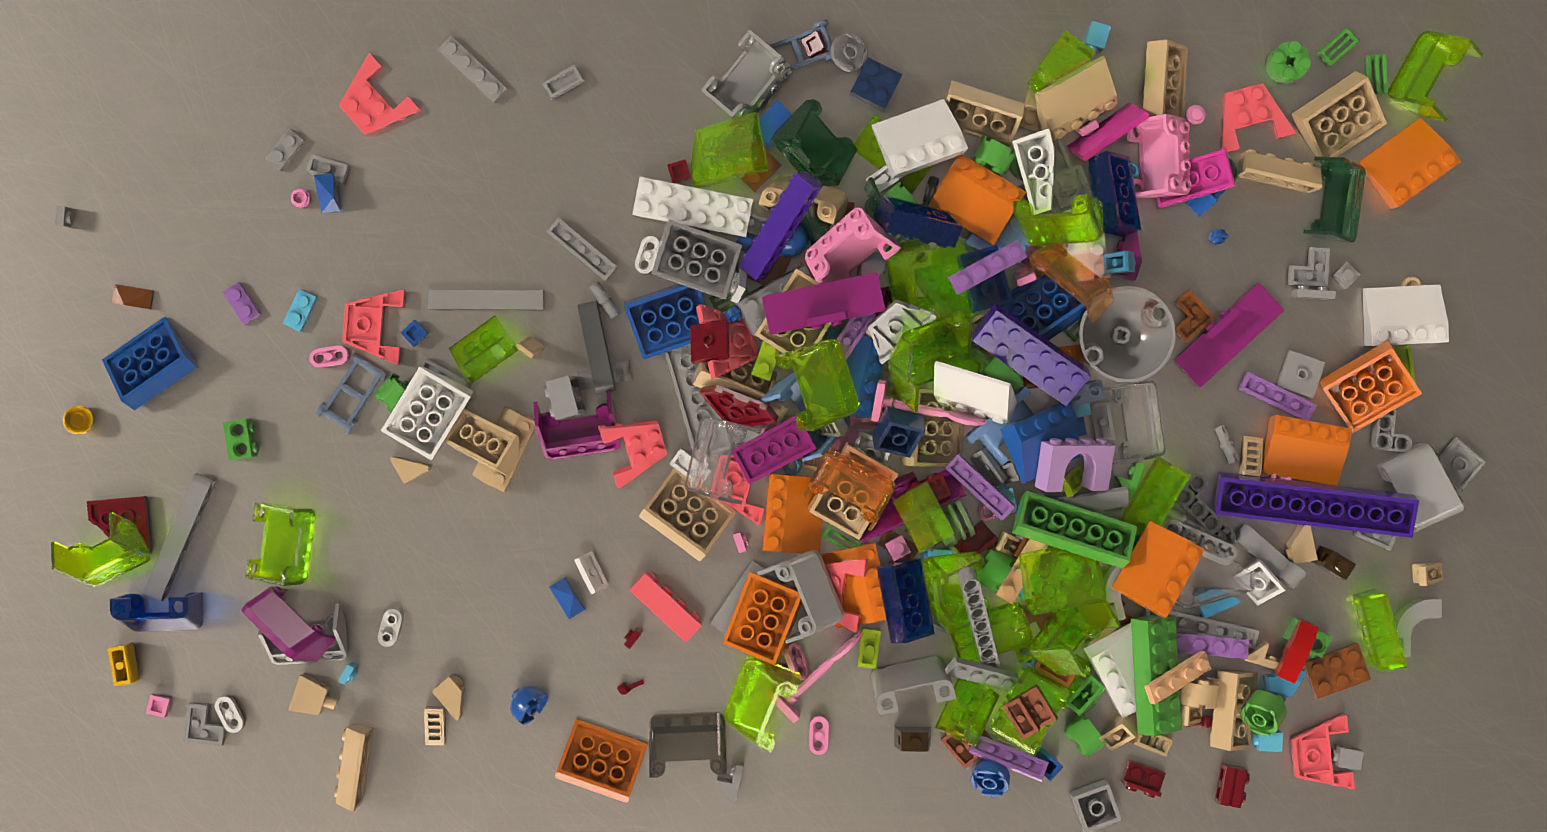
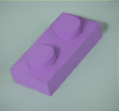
M237 282L222 292L243 325L248 324L261 315L241 282Z

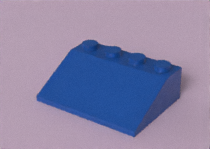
M1055 261L1036 273L1037 279L1035 281L1016 287L991 304V307H993L996 303L1047 340L1052 339L1080 320L1088 307V303Z
M675 284L624 302V307L643 360L691 344L690 326L700 324L696 307L701 304L706 305L701 291L681 284Z
M163 317L102 359L121 402L133 410H136L198 367L192 354L166 317Z
M828 328L820 363L842 330ZM861 337L834 379L818 370L811 403L857 418H871L877 384L883 368V364L880 363L879 355L874 347L873 338Z
M1071 401L1067 406L1062 403L1056 404L1000 429L1022 484L1036 478L1041 441H1050V438L1065 441L1066 438H1072L1079 441L1077 416ZM1080 454L1073 457L1070 462L1079 458Z

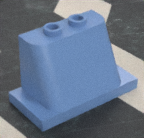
M1020 387L1014 393L1017 405L1010 423L1004 422L1000 424L988 417L985 425L975 426L963 438L971 444L978 439L1001 466L1004 465L1009 459L998 449L1005 442L1000 429L1034 414L1023 400L1031 392L1027 387Z

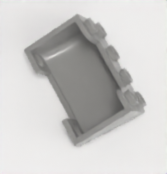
M750 29L737 44L744 51L722 79L719 80L712 75L701 89L704 94L742 125L751 124L755 120L758 112L765 108L771 96L778 92L783 81L792 74V64Z
M1418 442L1412 444L1409 451L1397 452L1376 464L1383 479L1392 482L1397 493L1412 494L1419 500L1414 532L1464 511L1465 506L1464 500L1455 491L1456 486L1445 473L1447 472L1445 465L1438 460L1436 456L1438 453L1435 447L1427 443Z
M932 656L874 670L871 674V683L879 715L899 712L895 692L931 685L932 690L935 692L937 703L956 699L951 678L945 671V661L939 656ZM949 693L948 696H944V697L941 696L940 694ZM893 702V705L890 709L883 708L885 706L890 705Z

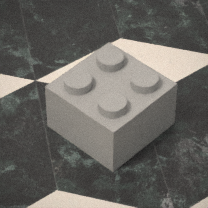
M1105 779L1069 792L1084 832H1091L1122 820L1110 786Z

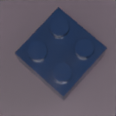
M868 57L850 91V96L884 113L903 74Z
M887 406L872 432L874 449L910 458L926 431L923 415Z

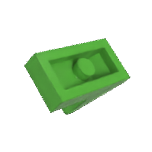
M1134 462L1133 465L1129 466L1127 471L1128 479L1114 475L1119 487L1127 486L1129 500L1131 501L1134 500L1145 464Z

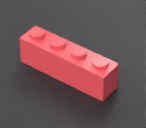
M646 572L632 586L630 591L683 641L687 642L702 626L700 622L701 617L694 611L692 613L686 609L687 604L680 598L678 600L672 596L673 591L666 585L664 587L658 583L659 578L655 574Z

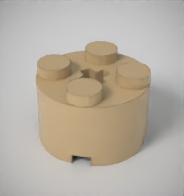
M1201 676L1180 689V704L1196 708L1206 705L1205 709L1216 708L1219 680L1215 678H1207L1205 680L1201 679Z

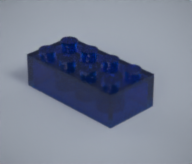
M1105 151L1088 160V169L1091 175V188L1094 193V206L1097 212V225L1100 232L1124 237L1142 230L1129 156Z
M881 195L873 215L877 219L878 224L890 235L900 234L906 239L913 240V238H916L926 244H930V242L936 243V245L942 248H947V246L955 248L963 226L949 211L886 195Z
M921 558L904 559L877 567L891 643H909L934 635Z

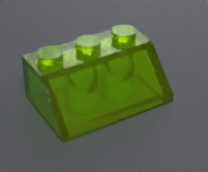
M496 315L449 347L459 370L471 383L480 379L484 374L497 367L498 364L519 350Z
M928 482L908 491L893 501L919 553L955 536Z
M958 678L954 686L956 699L947 701L935 728L960 742L976 747L1000 695L986 685Z

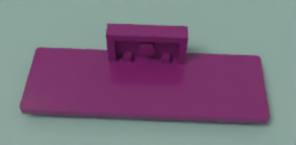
M877 272L762 297L770 334L810 326L815 330L824 328V323L831 322L832 326L844 324V319L885 311Z
M1257 283L1230 309L1226 308L1219 314L1220 318L1217 321L1210 322L1205 327L1206 331L1178 355L1174 361L1198 387H1202L1283 313L1284 309L1260 283Z
M944 470L937 473V475H943L952 495L916 511L906 489H909V485L918 480L913 471L904 474L893 482L862 534L860 541L862 543L963 498L967 495L966 491L950 472Z

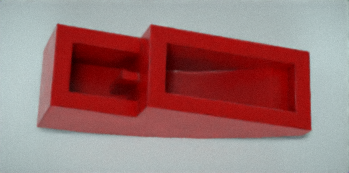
M1300 619L1283 650L1284 655L1275 669L1278 677L1293 684L1296 683L1311 652L1319 627Z

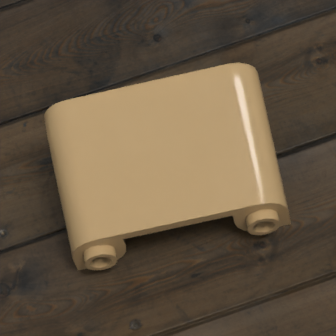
M786 175L778 176L762 192L759 205L770 212L781 199V193L789 186L791 177ZM823 185L813 201L814 204L818 205L817 215L819 219L830 223V228H832L844 218L848 204V197L844 191Z

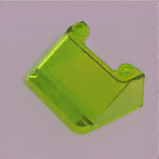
M825 340L775 356L779 368L784 370L793 368L806 407L805 410L799 412L796 416L798 430L814 431L857 412L859 400L842 346L838 340Z
M754 656L747 657L725 708L724 720L761 749L772 752L776 736L764 732V729L778 695L784 698L794 696L799 687L801 674L777 664L772 665Z

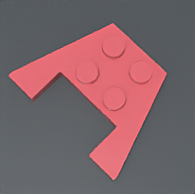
M370 53L367 55L339 104L365 135L421 111L410 97H407L395 109H392L368 82L369 79L383 68Z
M1263 83L1224 94L1221 149L1226 148L1227 153L1240 149L1235 130L1272 120L1276 139L1295 134L1294 129Z
M398 290L345 303L342 342L393 364L400 365L401 347L381 346L384 306L404 307L406 290Z
M703 304L696 307L700 324L728 319L720 310L706 308V305ZM742 318L735 323L729 322L730 358L708 362L711 379H715L757 359L759 353L755 336L750 335Z
M657 420L633 422L631 425L619 423L608 427L605 425L598 426L604 444L623 437L630 465L612 472L618 489L625 486L667 455Z
M733 454L720 455L710 493L757 525H760L765 508L746 503L751 484L746 480Z
M867 558L824 563L842 606L846 574L866 576ZM844 611V617L838 623L857 633L859 631L861 614Z
M1341 714L1290 738L1293 771L1296 778L1322 782L1338 787L1341 786L1352 790L1355 789L1354 773L1352 771L1333 773L1329 735L1349 732L1346 714Z

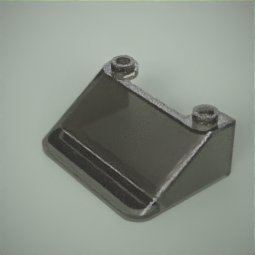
M722 713L656 714L650 719L649 778L662 776L666 769V762L710 760L712 772L718 775L727 774L726 723Z

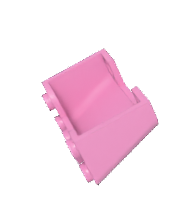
M1162 114L1148 117L1135 127L1136 137L1133 134V129L1127 132L1128 141L1139 143L1140 180L1129 179V198L1143 199L1188 194L1191 189L1189 123L1182 117ZM1135 184L1138 187V193H1135Z
M858 207L850 211L807 250L805 261L815 280L822 284L851 278V272L877 249L884 260L887 261L901 248L898 242L862 208ZM887 244L892 246L890 251L885 252Z

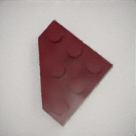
M712 385L702 387L700 390L702 397L730 429L777 423L779 418L769 404L725 387Z
M147 496L87 501L88 521L99 527L106 536L123 547L124 551L129 555L152 553Z

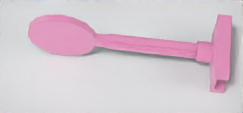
M882 379L877 384L871 417L872 421L878 422L884 407L890 406L938 417L946 416L953 421L967 425L981 426L985 425L987 421L986 418L978 417L972 412L946 411L937 407L896 400L894 397L886 396L887 380Z
M858 631L852 635L831 658L822 663L788 695L783 696L773 687L767 696L795 723L800 718V713L793 706L797 698L822 676L835 660L845 655L859 641L863 634Z

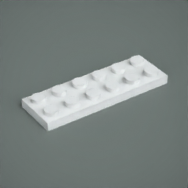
M640 177L632 215L668 222L670 219L690 227L746 238L753 199Z

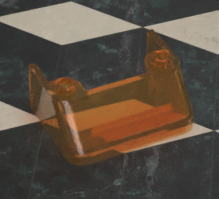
M1060 242L1042 247L1029 256L1036 278L1039 280L1046 274L1085 305L1090 322L1094 323L1114 302L1110 288L1111 283L1105 277L1100 278L1068 253L1067 248Z
M829 449L826 450L803 496L806 497L810 489L817 495L826 494L827 491L832 492L862 508L861 514L866 521L871 522L868 530L872 531L891 498L896 485L887 477L835 450Z

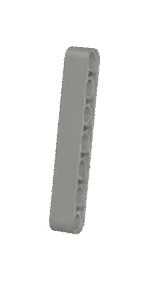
M199 473L193 476L144 588V594L160 601H164L168 595L214 489L215 480Z
M964 567L958 572V579L979 661L981 664L1000 668L980 582L972 567Z

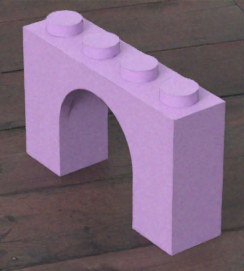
M1050 438V441H1041L1035 487L1046 492H1062L1068 463L1076 455L1082 454L1084 470L1081 486L1092 491H1108L1115 445L1108 443V440L1103 438H1096V441L1087 438H1081V441L1072 438H1066L1065 441Z

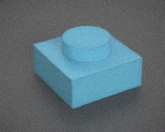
M353 662L347 664L338 681L344 685L349 681L353 682L358 674L356 671L358 665Z

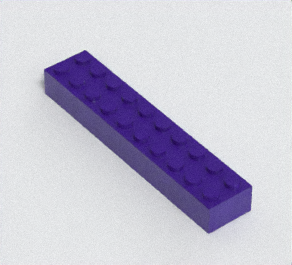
M1218 472L1213 510L1216 515L1413 538L1419 500L1412 494Z

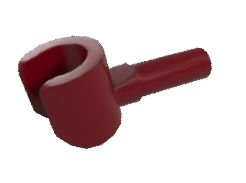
M642 679L629 686L623 682L617 687V690L620 694L626 695L633 688L644 684V681Z
M1203 715L1202 722L1186 727L1202 726L1209 728L1212 726L1213 718Z

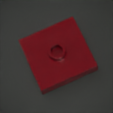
M727 320L690 326L691 362L693 364L730 358L729 322Z

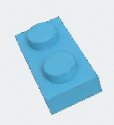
M299 289L283 324L302 332L318 297Z

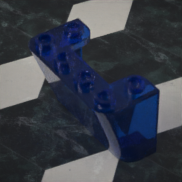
M203 592L188 593L185 597H169V612H146L143 596L140 594H124L110 599V613L114 619L136 632L198 630L203 625ZM177 601L183 603L182 612H177L174 609V604Z

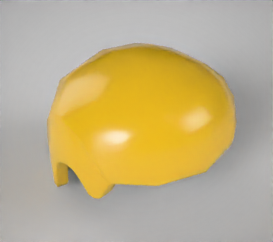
M72 406L65 411L63 424L70 433L76 435L85 434L92 428L94 416L84 406Z

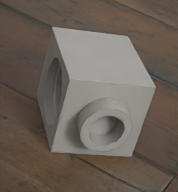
M1336 744L1335 749L1331 753L1332 763L1338 767L1361 771L1364 752L1358 748Z

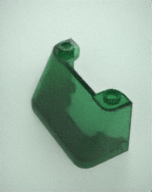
M806 100L775 131L771 142L798 172L807 171L824 186H838L858 149L850 138L836 137L817 116L822 112L821 104L817 100Z

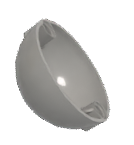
M1121 286L1100 294L1087 307L1080 323L1079 342L1084 362L1090 364L1101 375L1119 382H1136L1154 375L1166 364L1175 345V324L1168 307L1155 294L1139 287ZM1157 308L1161 309L1163 313L1160 319L1154 315ZM1118 332H1123L1122 339H1117ZM1091 350L1097 353V358L1094 361L1088 357Z

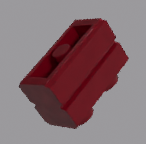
M1221 763L1215 802L1224 806L1241 808L1242 803L1246 801L1245 784L1248 785L1250 775L1247 773L1248 770L1241 766Z

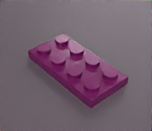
M800 414L731 451L746 480L751 484L817 449V446Z

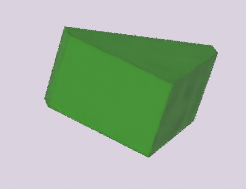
M1090 675L1065 704L1079 716H1082L1096 706L1106 687Z

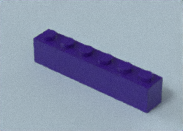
M807 171L793 174L790 178L789 186L781 193V199L778 204L771 209L770 217L762 224L761 232L752 240L750 250L742 257L743 261L740 267L755 280L767 277L823 187Z

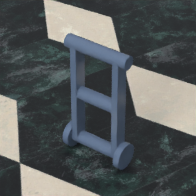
M828 19L815 23L814 28L769 45L774 49L788 43L792 44L798 61L797 64L792 65V70L822 59H826V62L833 60L831 55L832 41L826 27L829 24ZM815 31H820L827 46V52L805 60L798 40L807 37Z
M356 353L351 358L354 362L327 403L323 402L316 411L317 416L320 417L323 414L346 429L345 433L348 435L354 430L357 424L354 420L380 379L385 380L388 373ZM358 364L377 375L364 395L346 384ZM341 390L360 401L348 421L329 410Z

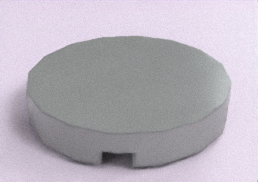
M841 34L835 38L831 45L833 61L844 71L852 72L864 66L867 60L868 52L864 47L865 43L856 34Z

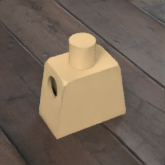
M303 673L299 676L288 710L320 715L325 707L335 710L339 699L329 696L331 691L330 685L307 673Z

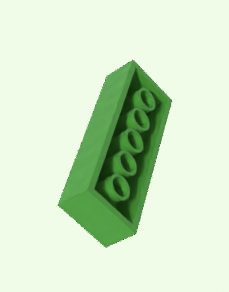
M1026 491L1020 498L1012 533L1123 569L1130 562L1137 526Z
M1156 614L1132 618L1131 630L1137 733L1156 737L1182 730L1180 689L1156 705L1150 703L1145 689V685L1178 665L1176 616L1168 614L1167 618H1162Z

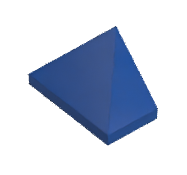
M334 173L314 175L321 213L341 211Z
M566 577L549 587L568 619L585 610Z

